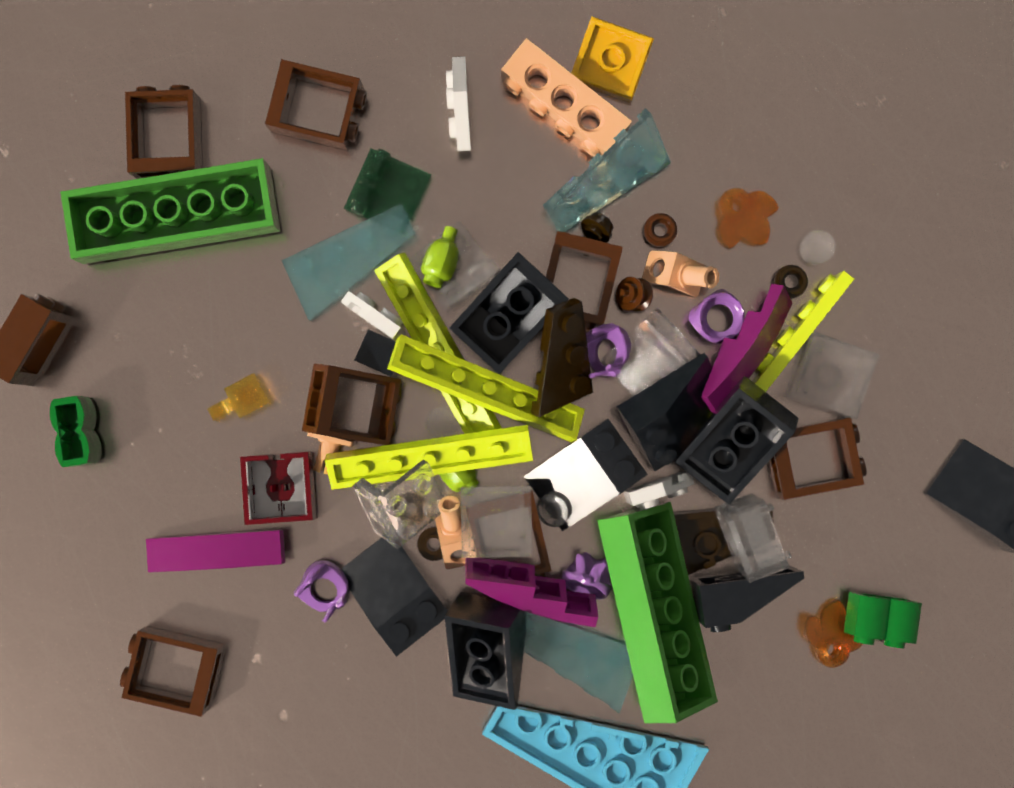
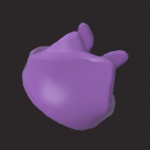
M725 289L716 290L700 304L694 306L689 313V321L694 329L706 340L712 343L716 342L717 344L723 342L724 338L736 339L745 319V312L741 302ZM719 304L728 307L733 315L732 325L723 332L714 331L707 323L708 311L711 307Z
M613 323L603 324L586 333L589 362L595 371L588 375L589 378H595L600 375L617 377L630 355L631 341L627 331ZM604 339L611 340L617 350L614 363L607 366L603 365L598 358V348Z
M587 552L583 554L578 553L576 560L566 570H563L561 579L566 582L567 589L573 592L596 594V599L598 600L607 598L612 590L606 559L596 560Z
M327 560L315 561L306 569L300 585L294 591V596L299 597L304 603L319 612H327L322 620L325 623L336 609H340L346 604V595L349 588L348 580L344 572L333 562ZM324 578L333 582L337 588V596L333 600L326 602L317 599L311 590V585L315 580Z

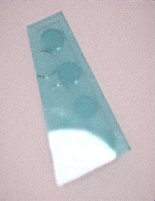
M646 108L636 116L639 119L636 124L628 131L623 129L613 138L616 142L602 156L597 153L588 162L590 164L588 169L580 177L574 175L543 205L556 231L565 232L586 216L600 210L671 164L654 118Z
M401 203L281 260L308 320L314 321L327 307L342 298L344 293L358 282L364 280L377 266L387 261L415 238L417 233L404 205Z
M525 611L526 637L524 652L535 660L548 665L557 674L565 679L568 678L582 687L585 692L607 703L610 708L620 713L633 677L625 641L572 623L557 621Z

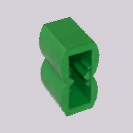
M71 396L52 399L50 420L54 430L57 432L55 454L62 467H77L99 463L101 443L97 433L94 431L97 419L96 409L89 397Z
M849 592L844 632L853 635V641L857 643L874 645L875 639L884 640V645L904 649L905 643H917L922 603L897 597Z

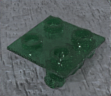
M370 148L344 209L405 236L431 178V174L390 157L391 154L385 150L378 149L377 151Z

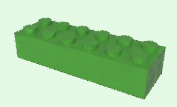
M263 158L60 192L70 257L82 264L281 232L271 169Z
M671 502L660 503L643 510L634 508L597 520L644 723H677L717 703L718 700Z

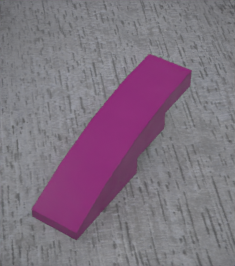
M771 284L761 312H747L737 340L723 339L701 396L711 412L717 409L744 375L748 379L751 377L778 336L792 306V301L784 285Z
M283 530L225 532L146 539L148 572L285 564Z
M466 556V585L495 600L528 613L561 622L596 627L598 621L596 594L566 591L565 580L535 576V566L531 564Z

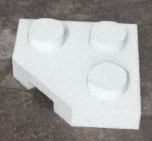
M452 57V71H446L447 108L454 109L455 114L454 118H449L450 138H456L457 151H470L466 57Z
M348 291L341 300L342 304L392 340L396 341L401 334H406L400 327L403 324L400 318L386 308H383L381 312L374 309L373 307L376 302L359 291L357 296Z
M682 471L628 488L624 491V496L628 504L636 505L637 508L643 510L659 505L658 498L667 495L669 498L688 493L687 487L695 483L692 475L687 471Z

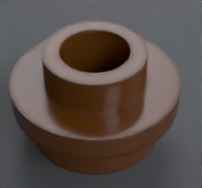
M654 214L647 219L644 225V236L653 246H667L677 235L676 222L667 214ZM657 225L664 226L666 234L664 236H657L654 232V227Z

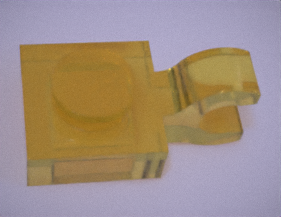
M253 373L224 388L228 398L209 407L207 410L213 421L216 420V422L235 411L238 417L243 419L271 404L256 374Z

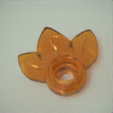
M731 188L725 191L719 200V211L722 218L718 227L720 238L725 245L732 248L741 238L753 244H766L770 236V225L766 217L778 210L776 201L762 191L747 193L740 188ZM735 199H738L741 203L738 211L733 209Z
M838 599L829 602L823 608L820 618L808 616L805 623V636L807 641L815 647L818 661L830 668L844 664L849 657V653L858 650L862 646V643L853 641V635L844 632L846 611L842 602ZM833 644L834 651L828 655V649Z

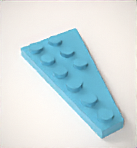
M497 706L482 731V735L572 788H687L709 751L708 746L520 706H517L516 710Z

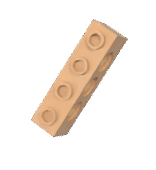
M527 38L501 69V79L504 80L502 84L508 91L516 96L522 94L530 101L528 103L529 106L541 116H545V114L556 121L554 125L560 132L568 137L574 135L582 142L581 147L595 158L599 155L605 160L630 128L632 121ZM540 75L545 78L547 83L541 88H535L530 85L529 79L532 76ZM559 96H567L572 100L573 104L569 108L562 109L555 104V99ZM586 116H592L597 119L599 126L595 129H586L581 124V119Z

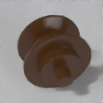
M626 277L619 283L616 290L617 302L624 310L643 311L648 308L653 298L652 286L643 278Z

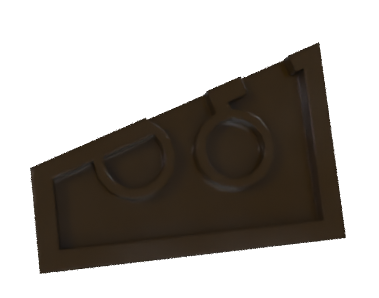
M572 298L546 309L540 347L544 356L542 369L536 374L535 384L539 386L537 401L532 402L531 413L538 418L593 393L592 378L588 376L591 374L583 305L582 301Z
M770 504L674 513L688 575L702 569H708L717 565L716 563L734 555L738 556L775 540L773 506Z

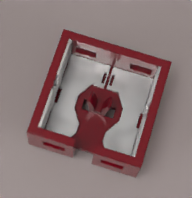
M312 452L280 454V459L284 460H273V455L240 457L245 525L317 519ZM286 484H290L291 490H286Z

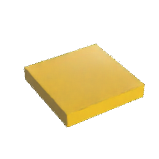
M591 16L571 73L592 90L631 103L654 38Z

